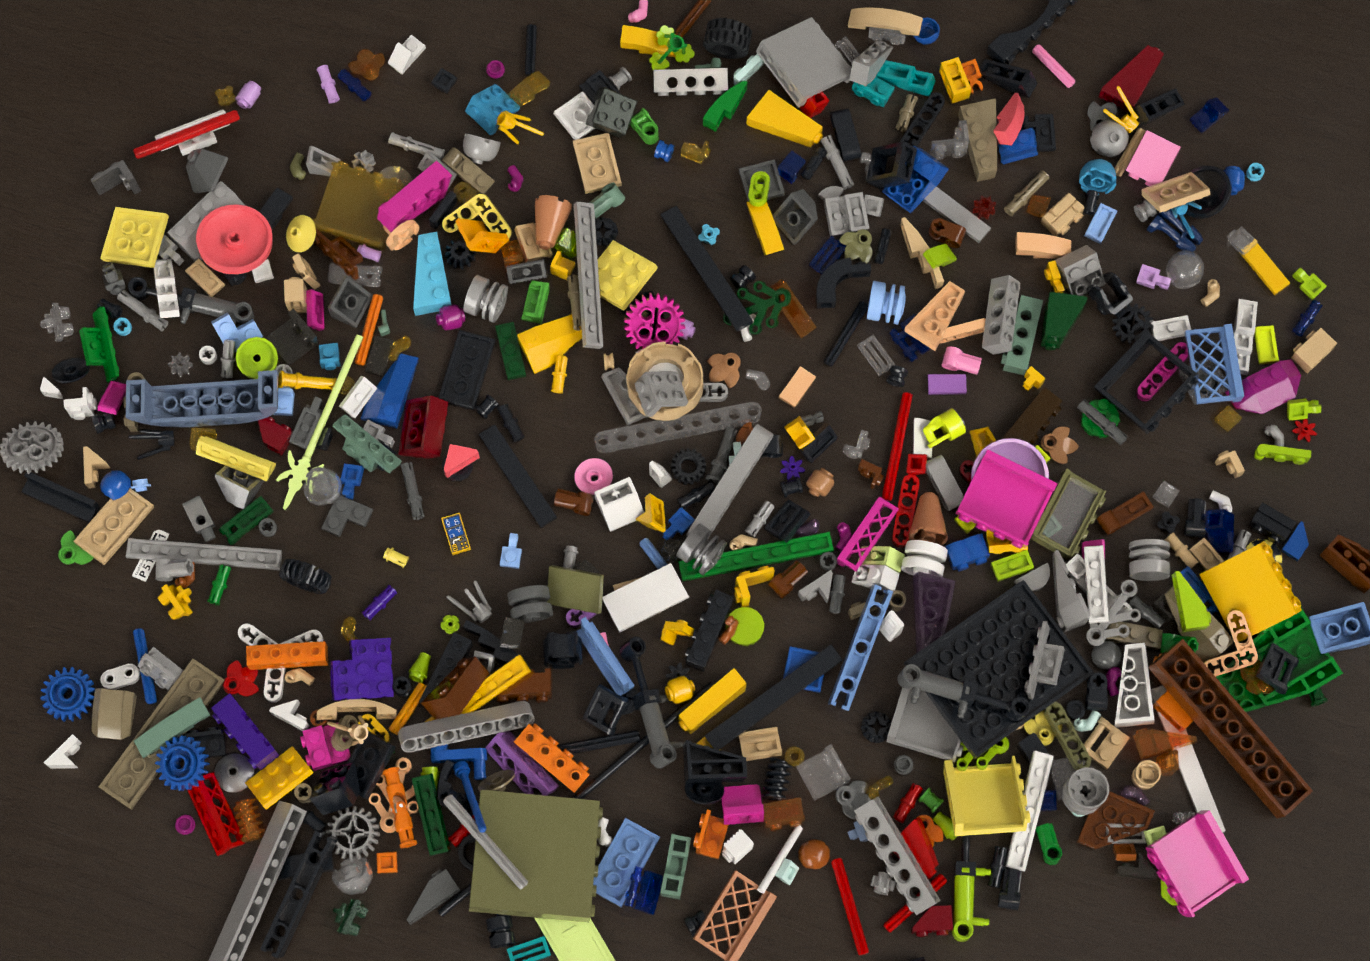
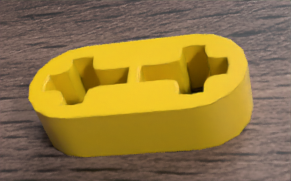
M370 714L361 716L363 720H372L371 725L374 729L371 730L367 727L368 731L374 734L376 731L380 735L386 734L384 736L385 741L390 742L388 731L374 716Z

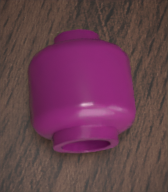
M456 304L443 306L439 309V314H436V321L446 331L458 329L465 322V314L463 309L459 308Z

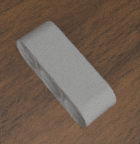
M939 455L928 460L926 473L943 506L947 511L958 507L964 496L944 457Z

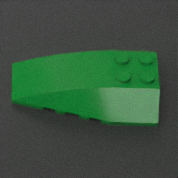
M1303 609L1299 613L1263 630L1253 639L1258 654V659L1254 664L1216 676L1245 712L1309 694L1343 674L1333 656L1331 657L1329 653L1320 654L1310 625L1311 622ZM1272 642L1299 660L1288 682L1286 694L1277 693L1275 688L1256 677L1266 649ZM1246 651V655L1242 657L1238 654L1236 657L1239 660V665L1243 664L1241 661L1243 659L1252 661L1251 657L1254 656V653ZM1235 659L1226 667L1232 668L1236 663ZM1284 662L1282 670L1279 674V681L1281 680L1285 668L1287 666L1286 662Z

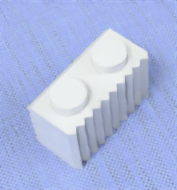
M739 829V832H736L733 838L730 837V840L724 843L722 856L729 863L732 861L736 864L753 849L754 843L743 830Z

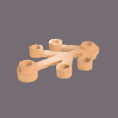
M402 757L396 761L395 767H399L400 782L404 783L405 774L411 771L412 764L409 759ZM406 762L407 766L400 768V763ZM381 775V777L383 778V782L380 784L377 783L376 786H378L381 789L382 793L389 802L386 791V779L383 775ZM413 785L411 789L405 792L407 800L415 796ZM372 793L369 797V802L375 806L381 816V829L386 833L395 832V815L392 813L391 807L389 806L387 812L381 804L379 794ZM374 796L378 797V801L376 803H373L371 801L372 797ZM393 797V804L403 801L400 797ZM411 801L408 803L409 815L416 814L419 811L416 801ZM412 804L417 805L415 811L410 810ZM389 819L393 820L391 826L386 825V821Z

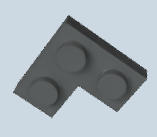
M338 494L321 529L340 538L347 521L365 528L373 513V509Z

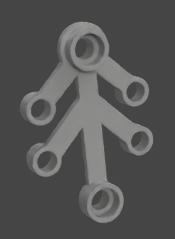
M1125 580L1122 583L1121 595L1110 610L1108 606L1109 622L1100 623L1099 626L1098 623L1090 624L1091 628L1087 631L1086 638L1091 645L1099 646L1105 642L1106 638L1128 637L1130 630L1125 624L1115 629H1106L1113 623L1127 620L1137 622L1141 619L1138 609L1117 614L1127 599L1137 593V585L1134 581ZM1132 587L1133 591L1127 592L1126 589ZM1133 613H1138L1136 618L1131 617ZM1123 628L1127 629V632L1124 634L1120 633ZM1095 634L1100 635L1098 639L1093 638Z

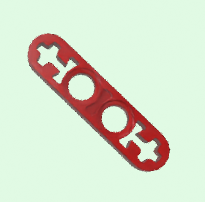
M913 474L906 475L901 485L897 507L899 510L896 513L892 534V542L898 548L905 547L907 541H909V532L913 522L919 490V479ZM909 480H913V483L916 484L912 486L911 493L907 492L908 484L905 483L909 482ZM909 497L912 499L913 504L909 507L904 506L902 499ZM902 515L907 516L909 523L906 525L901 524L899 517ZM908 529V531L904 530L903 538L906 540H903L902 543L898 542V538L895 537H899L900 530Z

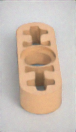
M986 318L948 327L939 344L983 333Z

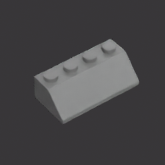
M220 181L214 191H210L168 231V235L171 241L193 261L197 259L202 260L196 243L197 229L201 221L210 212L219 207L244 205L243 202L230 188Z

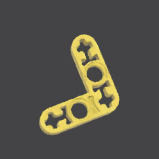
M485 194L474 196L445 217L442 222V227L446 232L453 233L457 231L458 226L456 223L454 224V229L446 226L448 225L447 220H455L457 218L454 216L456 213L458 218L465 219L462 217L461 211L463 208H468L471 211L469 220L480 215L490 231L500 233L498 227L494 230L492 226L497 225L501 221L503 224L499 226L502 230L507 229L508 232L506 234L509 239L512 235L511 228ZM478 198L486 200L484 202L486 208L489 206L492 208L486 211L484 215L481 212L485 210L483 206H477ZM490 212L497 215L495 223H490L487 220V215Z

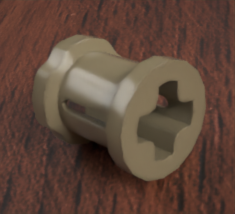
M306 783L297 785L294 794L298 801L302 804L311 802L309 798L313 793L312 788ZM302 790L307 791L308 796H302L300 792Z

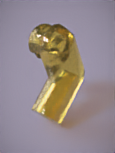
M403 336L395 341L388 358L396 361L399 353L411 346V339L408 336Z
M348 617L342 625L341 634L348 643L350 640H358L353 634L356 624L354 617Z
M886 776L868 787L867 793H869V798L874 799L878 797L879 791L893 784V779L890 776Z

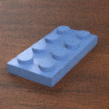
M625 818L598 866L597 878L594 877L593 885H597L596 894L622 907L660 837Z

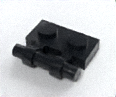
M1037 114L1034 116L1033 122H1029V116H1024L1021 131L1029 128L1035 129L1037 152L1055 151L1053 114Z

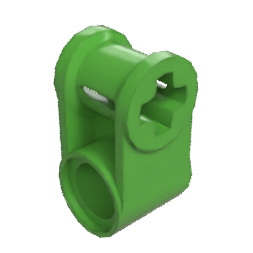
M641 108L640 112L632 116L630 125L646 144H655L659 139L658 127L646 109ZM649 131L654 132L652 135H647L646 133Z

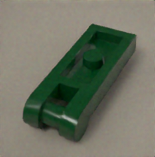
M260 496L225 523L219 531L222 535H226L227 541L230 545H233L274 511ZM234 526L238 529L235 533L231 531Z

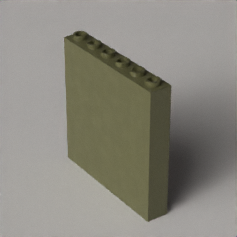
M481 789L479 808L487 828L485 833L528 880V884L523 889H519L479 842L475 840L469 912L589 923L590 918L594 917L595 905H592V897H596L597 885H593L594 877L597 878L598 865H595V858H599L600 846H596L597 839L601 837V827H598V819H602L603 807H599L600 801Z

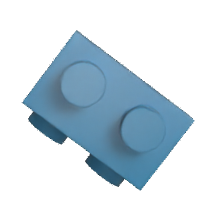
M494 84L473 95L465 112L489 135H493L499 127L497 124L499 114L505 110L514 114L519 111L520 106L498 85Z

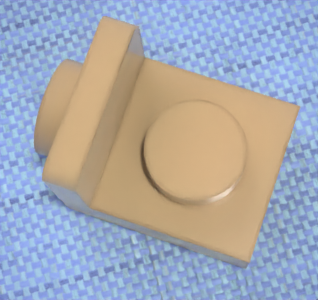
M1227 450L1218 454V458L1215 461L1216 466L1227 462V470L1230 474H1233L1234 478L1242 476L1245 470L1235 450L1232 452Z

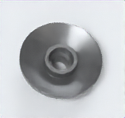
M233 753L219 760L214 774L221 789L230 793H237L248 787L245 782L254 776V768L248 762L247 757ZM231 769L237 770L235 775H230Z

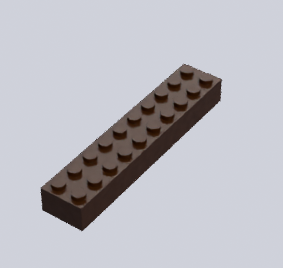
M1183 639L1175 642L1148 666L1155 677L1277 819L1289 814L1313 791Z

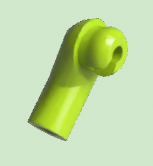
M1161 880L1162 898L1171 905H1178L1175 899L1169 895L1166 883Z

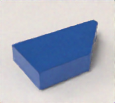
M1302 521L1281 550L1297 562L1309 545Z

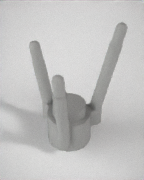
M477 581L473 583L482 603L479 604L467 588L464 590L475 605L472 609L474 613L450 595H447V599L468 614L474 622L478 620L480 623H483L492 615V608L488 605Z

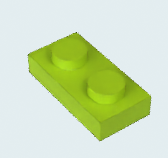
M1028 550L991 562L997 582L1034 569Z

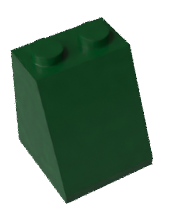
M1056 292L1049 293L1045 303L1040 347H1045L1047 350L1060 349L1082 314L1088 297Z

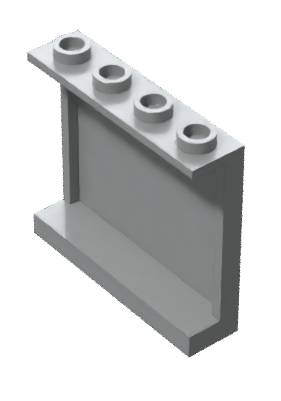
M812 17L762 40L756 50L757 54L798 108L803 106L808 98L842 81H845L846 84L850 82L852 67L847 64L841 53L834 47L831 40L824 34L819 24Z
M907 673V678L913 680L912 675ZM902 687L887 742L955 762L957 756L961 757L964 747L960 745L961 740L925 691L920 690L917 703L912 704L911 695L913 688L907 689Z

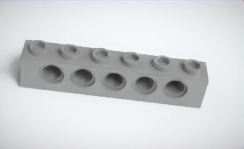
M879 796L854 810L857 822L863 825L866 830L865 835L867 839L875 845L877 856L884 860L887 865V873L890 877H894L897 882L896 887L898 891L906 897V903L910 911L918 915L940 901L938 895ZM872 817H876L878 819V827L872 825ZM882 834L888 836V844L883 843L881 839ZM892 852L899 854V861L893 860ZM903 869H906V870L909 871V873H910V878H909V879L903 877V875H902V870H903ZM913 887L919 888L920 896L913 894Z

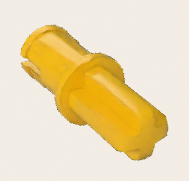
M558 355L556 358L555 371L552 372L553 383L551 392L563 393L564 380L567 377L565 373L568 360L564 355Z

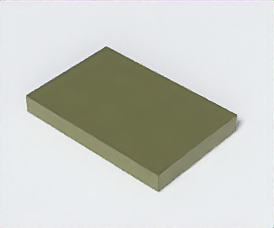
M551 565L549 566L548 573L550 599L547 602L555 606L596 614L602 613L604 575Z

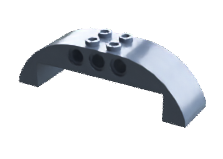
M277 370L258 371V379L164 386H151L145 379L126 381V418L148 425L202 427L242 424L267 418L278 409Z

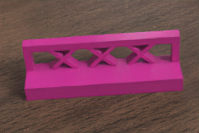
M879 497L838 556L837 564L841 567L846 565L857 572L899 508ZM885 506L892 510L888 517L881 518L880 513ZM879 522L881 528L879 532L870 533L873 523ZM869 537L870 545L860 549L859 544L862 539ZM854 553L859 555V561L856 565L848 561Z

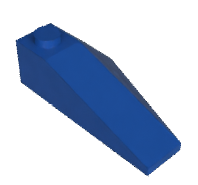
M399 354L377 385L376 391L365 404L361 420H370L376 424L398 429L419 358Z

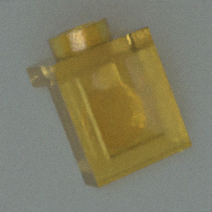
M705 140L702 149L693 143L688 144L684 142L681 148V156L702 164L704 158L707 159L711 151L709 141Z

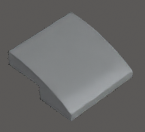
M863 192L823 200L830 237L843 235L846 232L869 229Z

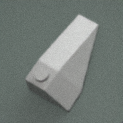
M1056 550L1052 555L1057 615L1055 620L1063 632H1067L1085 625L1090 618V613L1081 593L1076 594V583L1074 579L1068 578V568L1059 550Z

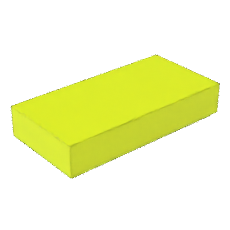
M1274 326L1255 327L1254 335L1259 365L1279 362Z

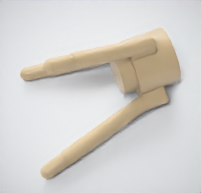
M360 715L358 719L361 724H354L351 728L327 722L329 726L349 732L350 736L355 739L351 746L363 744V740L368 736V723Z

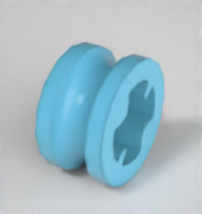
M1252 163L1246 171L1247 178L1251 181H1259L1264 175V167L1259 163ZM1259 170V173L1252 174V171Z
M118 318L114 322V330L120 336H126L132 331V325L128 319ZM122 323H124L127 326L124 328V331H121L120 328L118 329V327L121 326Z

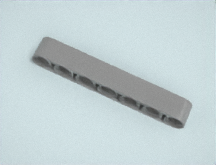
M759 424L753 428L691 525L686 536L699 523L711 530L710 535L712 534L774 436L772 432Z
M519 701L405 726L398 731V738L404 752H415L523 728L529 723L533 724L535 718L530 704L526 701Z

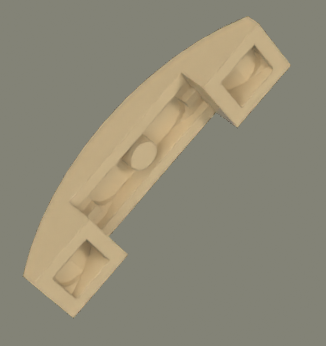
M856 8L851 9L848 28L866 30L867 26L900 30L901 34L919 36L923 18L892 9Z
M350 699L329 704L319 709L316 716L317 720H336L337 712H376V719H395L396 710L377 701Z

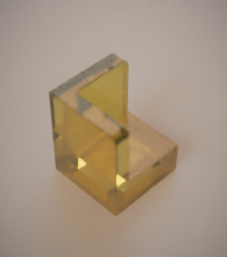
M191 428L190 448L192 451H196L197 443L201 436L217 440L215 429Z

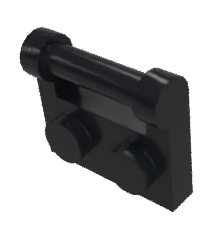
M1272 642L1266 649L1256 677L1275 688L1277 693L1286 694L1288 682L1299 660ZM1284 662H1286L1287 666L1285 668L1281 680L1279 681V674L1282 670Z
M600 684L597 686L582 719L605 733L614 735L617 730L616 725L624 709L628 707L630 700ZM613 702L618 705L609 724H607L604 720Z

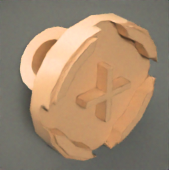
M408 220L402 223L392 233L383 225L384 230L389 234L386 245L392 251L393 249L400 250L408 245L412 240L411 236L413 234L417 235L419 231V225L415 220Z

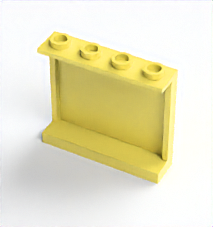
M1012 756L1010 764L988 765L985 770H979L976 766H968L967 770L959 771L957 767H953L952 760L944 761L943 774L955 836L1026 831L1027 823H1030V812L1026 811L1025 808L1027 807V797L1022 793L1024 791L1023 779L1019 778L1021 768L1020 764L1016 763L1015 756Z

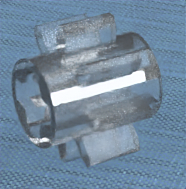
M181 352L175 357L172 355V362L168 363V366L172 368L171 373H178L180 378L185 373L189 375L188 370L193 367L192 363L188 362L190 360L189 356L183 357Z

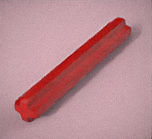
M939 874L930 884L935 892H937L946 884L947 879L942 874ZM907 904L904 905L884 923V928L888 932H892L913 912L910 911Z

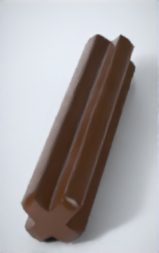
M698 0L674 30V34L683 38L711 0Z

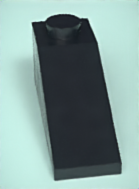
M985 59L979 68L982 78L1013 94L1018 93L1019 96L1026 98L1031 96L1038 84L1032 72L1027 69Z
M1175 88L1134 108V112L1139 116L1136 119L1139 125L1135 129L1137 130L1185 105L1177 89Z

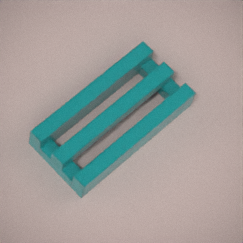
M545 936L507 949L510 961H515L545 950L546 953L523 961H538L551 956ZM543 942V946L514 956L512 952Z

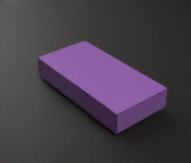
M966 374L928 375V395L967 393Z

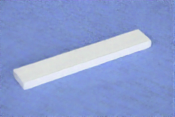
M1033 751L1023 795L1027 797V807L1025 808L1026 811L1030 812V823H1027L1026 831L1013 832L1005 867L1024 872L1026 870L1053 755Z

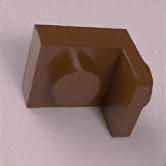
M861 459L858 466L860 474L866 478H874L871 483V489L874 490L876 485L880 486L884 475H881L883 468Z

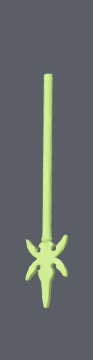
M358 334L354 338L304 456H302L301 460L297 461L299 464L296 466L294 465L295 460L289 450L288 462L292 470L283 472L276 479L278 482L288 478L289 475H293V478L289 479V490L284 501V510L288 508L296 492L303 486V480L306 481L305 485L308 488L309 495H312V482L308 476L317 474L324 467V464L312 468L311 471L307 470L308 467H311L309 462L311 461L312 454L362 342L363 337Z

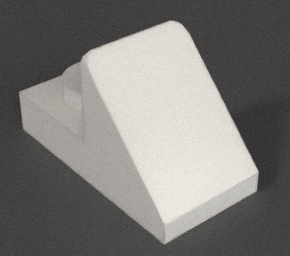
M411 35L403 44L399 42L396 44L388 64L400 74H403L426 47Z
M299 700L271 707L269 710L271 715L301 731L309 728V724L306 722L307 718L298 713L294 716L300 705Z
M72 734L44 763L50 769L78 768L68 756L74 755L80 749L82 743Z

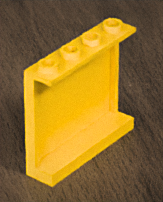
M1265 541L1199 574L1229 631L1227 615L1232 610H1239L1244 614L1251 636L1302 611L1300 600L1294 596L1290 582L1283 576L1281 565L1275 561L1273 551ZM1236 613L1230 619L1237 626V628H1233L1234 632L1238 629H1245V625L1240 626L1239 620L1241 616H1237ZM1245 632L1238 633L1237 641L1240 642L1247 639L1248 635Z

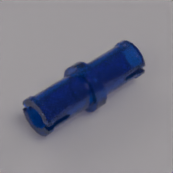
M343 69L338 74V79L348 86V90L356 93L363 101L370 98L372 93L361 84L358 78L355 79L346 69Z
M1312 300L1307 310L1300 315V320L1292 329V332L1302 337L1309 325L1314 323V318L1323 305L1317 300Z

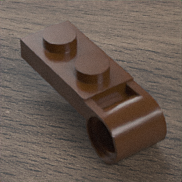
M1143 491L1115 509L1103 513L1096 520L1108 536L1151 511L1154 506Z

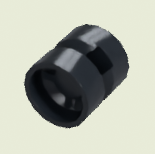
M511 915L486 919L487 930L491 932L489 936L490 948H501L516 944L514 932L511 931L513 927Z

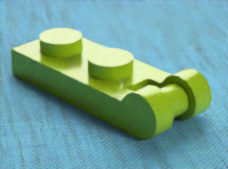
M1261 444L1255 450L1254 457L1257 460H1262L1266 457L1273 458L1277 462H1285L1287 460L1293 461L1294 464L1302 465L1310 460L1311 450Z

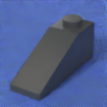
M440 869L431 875L432 879L427 883L407 918L410 925L461 892L447 869L444 871Z

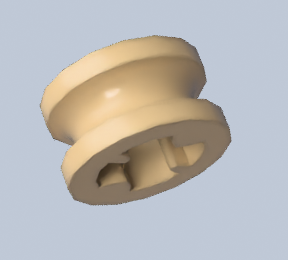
M604 353L605 370L608 368L614 369L613 353L610 355Z

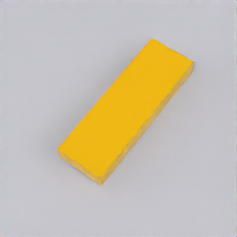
M1255 240L1240 250L1239 253L1274 296L1290 285L1288 279Z

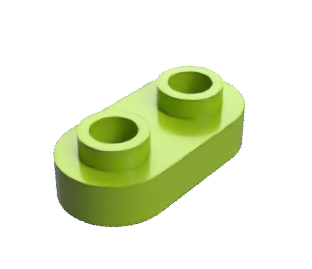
M759 171L751 177L748 197L750 204L760 207L767 202L770 177L766 172Z

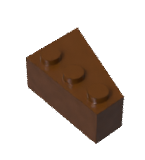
M1338 535L1320 556L1365 594L1370 589V551L1361 547L1360 544Z
M476 657L463 658L421 704L435 720L460 715L489 675V672Z

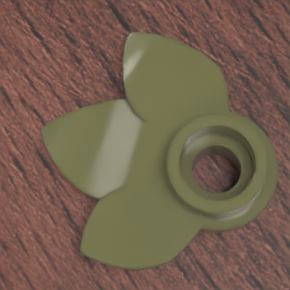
M861 229L856 233L846 232L840 237L839 242L846 245L844 259L851 258V260L859 257L860 261L866 264L871 260L873 250L870 246L872 236L869 231ZM861 235L866 237L865 242L861 241Z

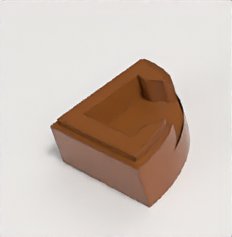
M751 422L744 424L740 428L736 442L744 444L753 430Z

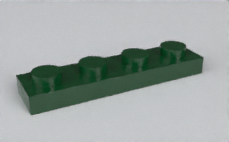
M433 774L412 778L430 856L451 851L440 803L437 799L438 795Z

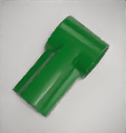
M1162 633L1160 653L1163 654L1175 642L1181 639L1194 652L1198 650L1199 643L1195 637Z
M1052 823L1040 825L1035 830L1043 852V860L1049 865H1055L1060 861L1062 849L1058 844ZM1053 850L1057 853L1058 857L1052 859L1047 855V852Z

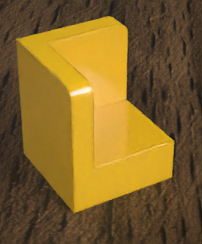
M557 251L550 265L551 274L567 280V277L572 274L576 263L562 257L561 252Z
M800 416L785 426L786 431L799 449L815 440L812 432Z

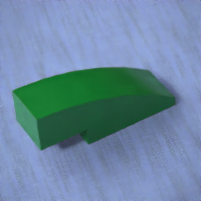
M744 80L721 95L705 114L703 126L716 132L724 117L731 120L747 91L748 82Z

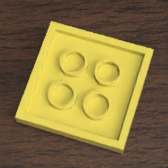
M115 207L100 259L105 262L154 268L169 216L166 213Z
M613 240L598 258L600 297L624 311L657 270V265Z

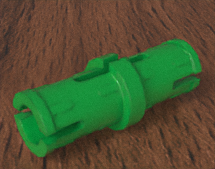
M219 565L216 579L212 581L213 587L207 602L215 603V605L220 604L223 591L227 589L226 582L232 568Z

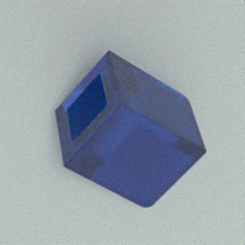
M791 150L778 166L779 175L793 184L797 179V173L805 165L806 160Z

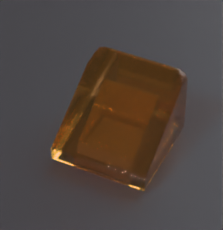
M1032 195L1026 212L1042 218L1046 214L1051 198Z

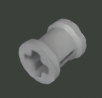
M621 67L620 71L614 76L608 77V80L619 90L624 83L630 82L632 77L624 67Z

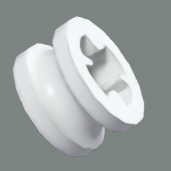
M204 346L199 351V357L204 364L210 365L217 360V353L213 347ZM206 352L213 353L210 359L207 357L203 358V356H206Z

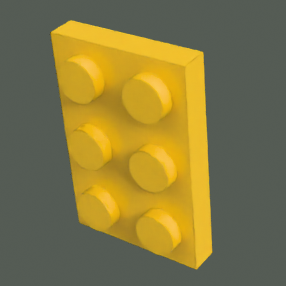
M292 746L245 783L267 810L312 775L313 771Z

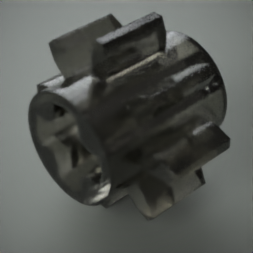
M672 537L664 541V544H662L663 548H661L663 558L667 561L672 560L673 563L681 560L676 554L683 543L680 540L674 541Z

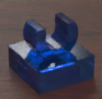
M1045 790L1040 811H1056V790Z

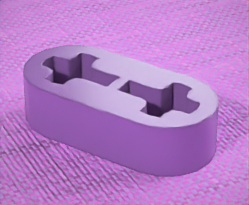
M571 609L566 615V621L570 627L577 628L581 626V619L586 617L587 620H590L596 613H584V611ZM580 613L582 614L578 617L579 621L577 623L575 621H570L572 619V614H574L575 616L579 615Z

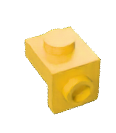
M677 620V622L665 621L661 640L669 645H674L677 635L692 637L695 629L688 626V622L683 620Z

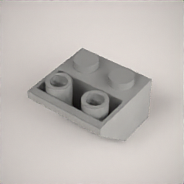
M1088 245L1055 260L1061 276L1060 280L1068 294L1082 296L1088 292L1087 288L1090 285L1101 287L1106 284L1097 252Z

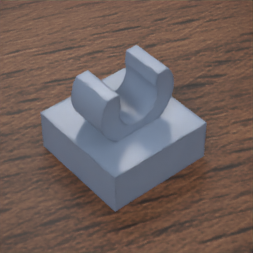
M857 821L854 822L855 829L848 832L850 840L859 838L862 842L869 841L865 835L866 830L863 825H860Z

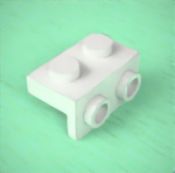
M82 387L83 398L64 400V408L70 417L75 420H83L85 417L93 416L94 410H97V400L93 398L92 392L90 393L87 387Z

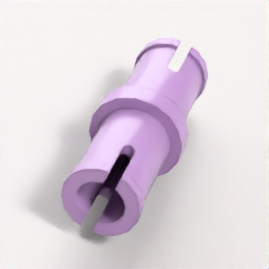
M328 65L318 67L317 72L322 82L321 87L325 90L328 102L335 103L339 101L340 98L335 88L336 83L330 75Z

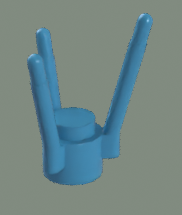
M1191 201L1185 205L1172 208L1174 217H1180L1190 237L1194 238L1195 236L1183 214L1187 212L1188 204L1198 209H1202V206Z

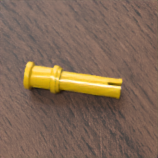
M280 371L278 387L283 388V386L294 387V389L308 387L332 390L337 378L303 376L300 372L290 374Z

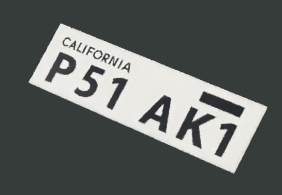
M156 530L153 532L150 540L166 541L169 533ZM140 559L132 576L146 582L156 561Z

